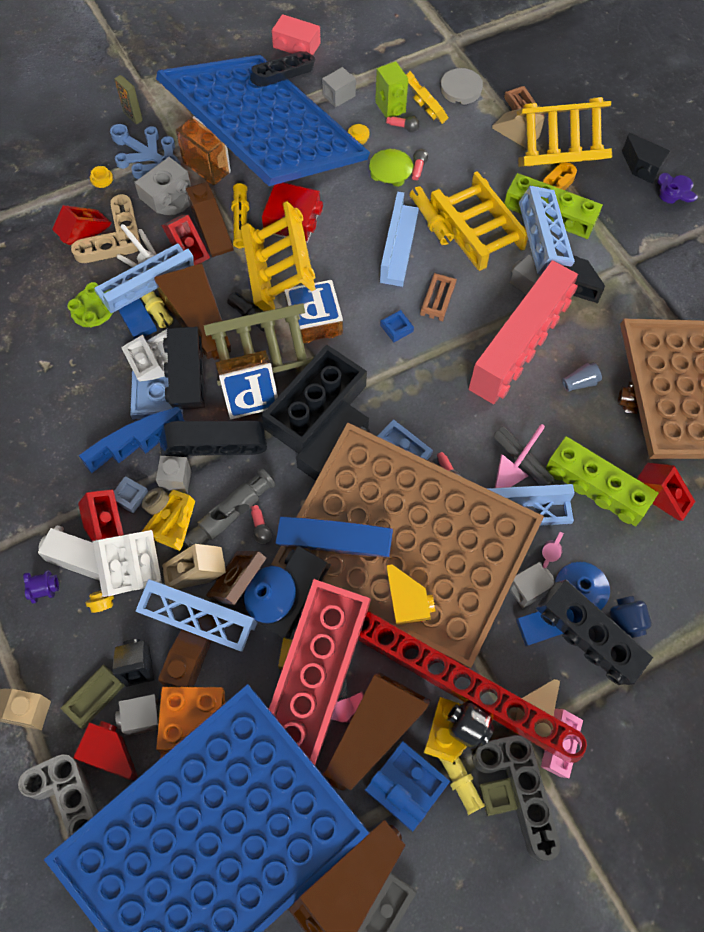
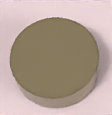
M154 488L144 496L142 508L150 515L157 514L167 505L169 495L162 488Z

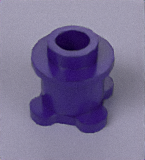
M49 570L45 571L44 574L31 576L29 572L24 573L25 597L27 600H31L32 604L37 603L40 597L48 596L49 598H54L55 592L59 591L58 578L56 575H52Z

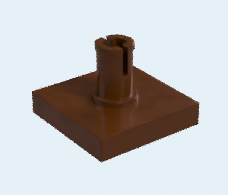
M237 551L225 567L226 573L218 577L206 594V597L216 603L235 605L242 593L245 595L246 587L260 569L266 557L259 551Z

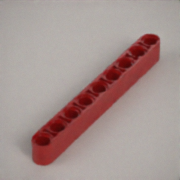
M367 611L364 621H368L370 624L366 630L360 632L358 641L464 703L467 701L473 702L488 712L493 720L558 758L569 763H575L584 756L587 742L580 731ZM385 635L394 636L393 642L388 645L381 644V638ZM409 649H417L419 651L418 656L414 659L409 660L404 657ZM434 663H441L445 666L444 670L439 674H432L429 671ZM465 677L471 683L466 689H458L454 685L455 681ZM486 692H491L497 696V701L492 705H486L480 700L481 696ZM517 707L524 712V717L519 721H514L508 717L507 712L511 708ZM539 723H545L551 727L552 733L547 737H541L535 732L534 728ZM567 739L576 740L580 745V751L573 754L568 753L563 747V742Z

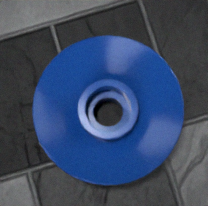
M586 562L570 563L560 570L555 579V583L567 580L600 610L609 600V582L604 573L592 564ZM580 582H586L589 585V589H583Z
M269 566L259 570L245 590L244 603L249 615L261 623H273L282 619L289 612L295 600L296 588L292 576L286 570L276 566Z

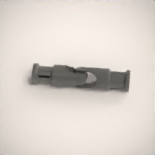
M259 469L257 475L248 483H242L224 501L220 502L197 522V526L185 536L183 545L189 548L194 544L204 545L208 540H214L236 521L241 514L258 502L259 496L269 488L273 489L276 486L274 480L265 470ZM220 513L224 516V519L216 520Z

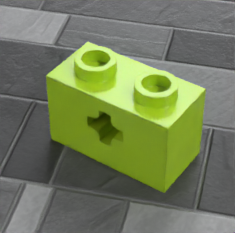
M396 61L377 68L375 103L386 119L387 117H395L406 113L409 78Z

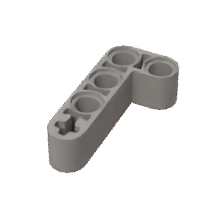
M59 755L23 772L19 778L18 788L26 797L42 800L55 794L68 838L80 829L82 823L89 821L98 813L84 768L80 761L69 755ZM67 763H71L72 771L70 775L62 779L60 774L62 767ZM41 776L42 785L39 790L33 792L31 788L32 782L35 778ZM80 791L82 797L80 804L75 808H71V796L75 792Z

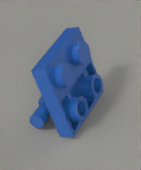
M402 742L381 770L373 777L365 792L413 832L450 783V780L406 743Z

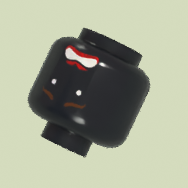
M467 701L461 706L454 705L447 716V720L450 722L448 728L450 735L469 748H475L478 745L484 746L493 734L494 726L492 725L491 715L471 701Z

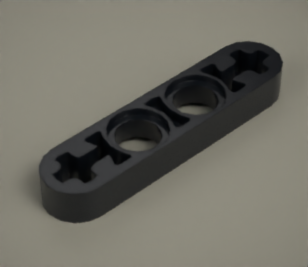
M301 51L254 65L251 69L250 81L257 86L264 87L311 72L315 63V57L308 52Z

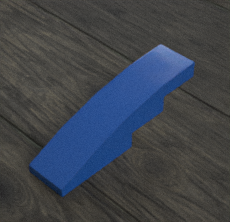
M178 407L126 425L101 439L80 454L79 457L85 467L93 473L112 457L120 463L138 448L146 454L160 443L159 439L165 424L174 421H184L182 412Z
M280 517L276 544L289 547L300 546L309 550L333 551L339 554L389 557L393 529L338 521Z

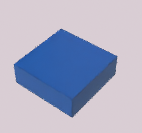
M401 310L380 322V326L393 343L414 332V326Z

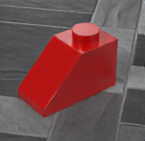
M63 205L52 230L60 237L63 243L73 245L77 240L97 236L110 227L111 222L97 209Z
M180 215L161 225L172 246L179 244L183 251L189 249L193 255L194 265L210 258L189 215Z
M647 463L637 480L659 493L652 504L679 521L684 520L695 503L694 498L674 465Z
M104 490L86 493L78 505L83 528L91 540L96 541L123 536L114 491Z
M101 721L99 726L89 723L74 755V759L133 782L136 781L138 778L124 738L116 732L117 727Z

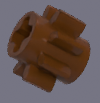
M629 381L628 387L622 386L620 388L618 405L623 406L626 413L637 414L638 404L633 382Z

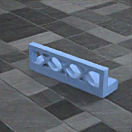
M529 186L519 201L537 274L542 275L552 260L563 266L571 267L575 261L555 191ZM541 197L548 198L549 204L546 203ZM545 212L554 219V222L545 215ZM550 230L558 235L559 240L550 233ZM555 248L564 254V257L557 256Z
M397 192L381 263L380 283L403 287L419 208L403 205L404 193Z
M176 244L95 287V292L109 312L113 313L157 289L154 277L194 266L193 255L189 249L183 251L180 245Z
M573 484L488 489L524 507H535L541 512V515L546 516L540 525L572 524L574 521L570 502L575 494ZM552 505H564L565 516L556 517L548 510Z
M148 579L136 609L138 613L243 652L250 631H255L258 623L255 621V618ZM151 593L161 596L164 608L155 612L145 609ZM167 598L176 602L169 605ZM184 604L187 606L191 617L179 622L175 620L171 609ZM193 608L202 612L195 615ZM167 611L169 617L161 614ZM210 614L213 615L217 627L206 632L201 629L197 619ZM219 618L224 619L228 622L221 624ZM193 621L195 627L187 625V623ZM232 624L244 627L238 643L227 639L224 628ZM220 631L222 637L216 636L213 633Z

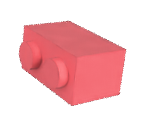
M282 14L272 29L273 48L291 54L304 51L314 55L320 45V26Z

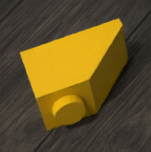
M387 565L396 624L402 625L431 620L430 612H435L433 595H427L425 587L394 565Z

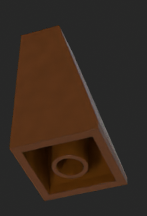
M202 263L154 277L159 296L183 328L198 327L202 334L203 354L207 359L213 358L218 360L219 355L215 339H212L211 335L206 336L203 325L219 322L222 319ZM225 336V341L229 353L231 352V345L228 336Z
M382 673L375 674L324 773L326 777L330 778L328 782L339 790L344 791L345 788L351 790L421 716L431 700Z
M384 820L297 899L288 910L304 932H358L406 846L402 842L400 832L396 827L391 824L389 825Z

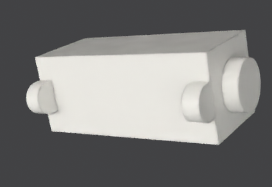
M57 525L54 529L50 528L48 534L39 543L38 553L46 562L99 580L93 543L64 533V528Z

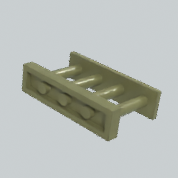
M303 303L203 325L206 336L211 335L212 339H215L223 374L233 372L225 341L226 331L236 329L237 334H240L247 367L257 366L249 332L251 331V325L261 324V328L265 330L273 364L271 366L273 373L296 368L297 372L302 371L314 358L306 357L298 322L300 314L306 313ZM285 318V321L289 323L297 358L296 361L282 363L274 325H276L275 320ZM220 378L217 379L218 386L221 385Z

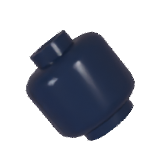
M634 596L617 599L618 605L610 609L612 621L631 638L646 635V630L652 625L646 603L641 600L635 601Z

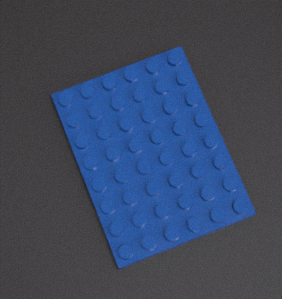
M261 55L157 71L156 79L268 186L368 160L370 152L288 79L264 87L253 84L250 81L252 67L267 62Z
M247 684L49 854L44 861L99 932H263L302 894L369 834V831L250 685Z

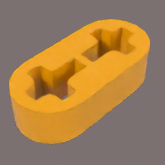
M561 163L545 177L543 183L552 186L557 184L554 187L566 190L573 183L577 169L571 163Z

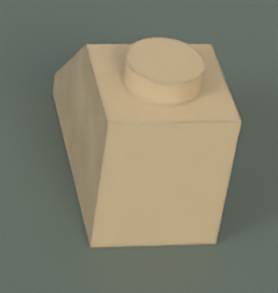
M520 109L506 112L493 125L492 129L527 149L526 115L517 116L516 111ZM535 114L536 140L540 137L545 118L540 114Z
M194 544L162 565L165 585L174 589L209 583L226 573L222 547Z
M554 679L522 699L554 716L560 681ZM513 707L508 711L507 715L511 720L519 721L524 717V712L520 708ZM539 723L534 728L535 732L541 737L550 735L551 727L548 724ZM509 729V734L519 735L516 732Z
M0 689V722L42 730L51 701L41 694L16 689Z

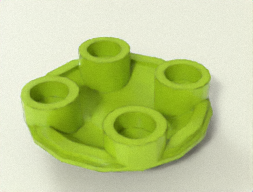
M381 150L374 154L370 160V176L375 181L391 183L397 187L402 186L412 173V160L406 153L400 150Z
M95 282L87 284L85 289L78 293L74 299L70 300L67 305L75 323L82 327L92 328L99 326L109 320L113 314L109 312L95 292L94 288L99 286Z

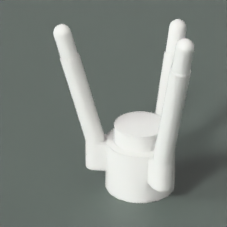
M124 224L121 225L122 230L140 251L137 256L138 264L157 255L142 229H139L138 232L148 250L144 249ZM120 254L117 255L119 260L131 267L138 265Z

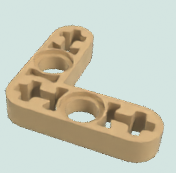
M117 195L111 200L110 205L116 232L80 239L73 243L71 250L77 262L89 263L117 257L118 254L123 256L138 251L133 242H127L130 239L120 226L123 221H131L132 223L127 228L141 244L134 209L127 195ZM120 205H124L125 212H121ZM105 243L112 244L110 249H101V246Z

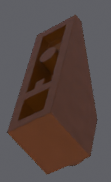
M208 181L187 187L186 193L190 209L211 257L234 251Z
M193 608L195 615L202 612ZM206 614L197 619L203 631L207 632L217 627L213 615ZM193 621L187 623V625L195 627ZM181 629L168 653L158 678L159 682L164 687H194L212 640Z

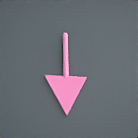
M543 424L538 427L515 463H512L501 454L495 488L512 487L528 477L518 466L545 428Z

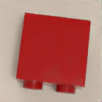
M287 183L274 185L262 214L263 229L286 216L283 203L287 201L302 213V226L306 243H308L311 233L315 232L317 216L321 215L323 209V201H320V191ZM288 226L273 235L284 238L289 236Z

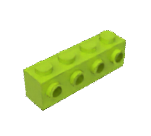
M516 174L507 191L504 203L509 210L522 214L519 201L529 186L554 190L565 230L589 239L601 212L602 204L528 176ZM541 197L546 203L549 204L548 198ZM545 212V215L554 222V219Z
M567 436L556 449L545 468L554 479L562 480L566 484H573L576 493L586 495L594 500L600 508L610 510L618 515L621 521L632 524L635 527L645 516L659 494L654 489Z

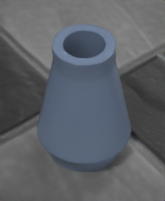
M594 362L591 364L585 363L567 377L562 378L563 386L567 392L596 386L599 381H602L600 369Z

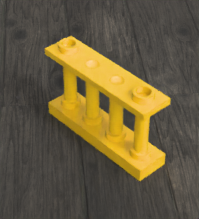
M603 97L589 99V103L547 107H537V103L523 105V109L516 111L517 116L526 115L527 152H525L524 157L518 158L519 167L612 158V148L604 149V145L601 143V109L611 106V101L603 102ZM592 109V146H590L589 151H582V147H580L579 110ZM570 111L571 148H569V152L561 153V149H558L557 112ZM548 113L549 150H547V154L539 155V151H536L535 114Z
M478 171L473 174L471 187L450 197L445 196L440 189L431 192V204L438 214L444 217L446 220L445 225L454 235L453 239L478 271L487 268L490 253L514 242L521 251L525 249L528 240L525 226L519 223L489 186L488 181ZM474 195L482 202L461 213L457 212L453 205ZM488 210L495 218L474 229L470 228L465 222ZM500 226L508 234L487 245L482 244L478 239L479 236Z
M287 201L283 203L286 216L262 230H256L249 223L241 227L253 301L263 311L275 309V296L285 292V289H290L300 283L310 291L316 290L314 284L315 273L311 268L302 226L303 216L298 208H294ZM288 226L289 236L264 249L263 242L265 238ZM292 245L293 255L270 267L267 266L268 257ZM296 265V275L271 287L270 280L272 276Z

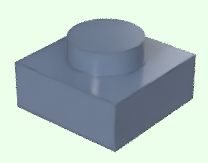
M126 476L114 490L116 504L131 513L136 511L142 503L144 496L148 493L147 488Z

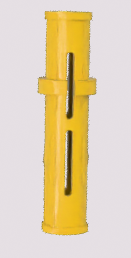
M237 183L233 186L234 195L231 203L233 211V246L242 249L244 248L242 232L239 230V222L241 221V227L247 224L249 202L247 201V186Z
M415 187L418 196L412 189L409 194L410 198L428 222V228L436 234L441 245H447L448 242L444 236L451 242L454 235L445 225L446 220L435 210L422 187Z

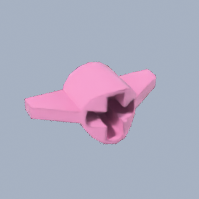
M559 532L555 541H547L544 544L542 550L543 557L545 558L542 565L543 568H546L549 562L557 561L561 557L562 546L559 542L564 533Z
M363 692L337 702L331 720L351 722L364 696Z

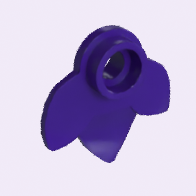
M662 173L658 177V183L661 186L659 197L664 202L675 203L679 199L685 202L697 200L698 196L690 191L693 187V182L689 177L678 175L673 178L668 173Z

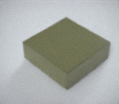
M509 778L479 785L487 817L518 809Z

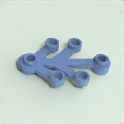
M116 124L111 127V137L116 144H126L139 152L117 154L115 161L118 168H127L130 163L155 162L146 165L141 163L134 164L131 170L136 179L141 178L168 157L181 166L180 160L173 155L175 142L172 137L166 136L162 138L161 144L164 156L158 154L157 140L159 134L156 127L150 126L145 129L148 147L129 136L128 128L125 125Z

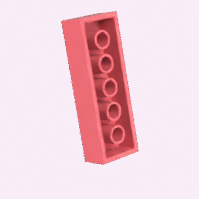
M553 260L475 363L469 386L471 392L493 405L499 397L503 399L507 395L512 379L516 381L523 371V364L525 362L529 363L535 355V347L537 345L542 346L548 336V329H554L560 319L559 314L561 311L565 313L572 302L570 298L578 287L575 284L578 276L577 273Z
M314 579L269 710L316 766L371 599Z

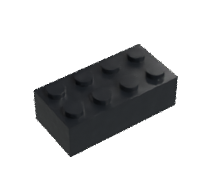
M326 344L262 414L264 430L299 454L344 401L350 405L366 387L367 371Z

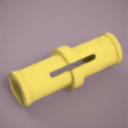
M154 291L141 297L145 303V309L149 314L153 315L160 328L167 327L163 319H165L169 326L172 324L173 318L164 308L163 300L157 297Z
M458 757L453 763L440 759L452 781L450 786L452 790L456 789L467 810V814L470 815L485 807L472 783L474 778L471 773H467L460 758Z

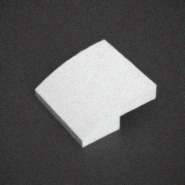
M167 329L149 340H146L141 335L121 347L139 382L165 376L164 363L168 362V355L164 352L163 338H167Z
M152 530L93 541L103 597L144 589L148 579L162 584Z

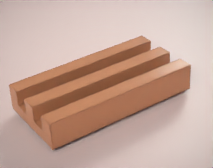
M524 86L505 92L504 98L512 110L523 108L525 104L536 103Z
M434 273L420 315L425 316V314L430 315L429 318L439 317V320L443 321L457 279ZM437 280H439L441 284L433 307L428 308ZM446 283H450L442 309L439 311L437 309Z

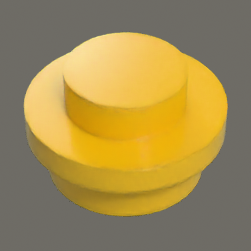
M355 124L348 129V133L361 145L366 143L369 138L370 131L365 125Z
M97 166L91 171L90 181L93 186L104 188L112 183L113 175L106 167Z
M97 591L90 594V599L85 602L86 607H90L91 613H96L111 608L114 595L103 597L102 591Z

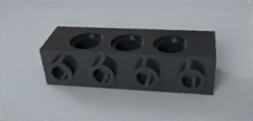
M567 580L554 583L536 606V609L541 613V618L547 624L553 627L556 626L563 633L562 637L568 643L582 649L585 652V658L592 664L601 666L607 672V678L617 685H634L654 658ZM568 608L574 614L573 622H570L567 618ZM590 628H592L595 632L594 641H592L589 637ZM612 647L616 650L617 658L615 661L611 657Z

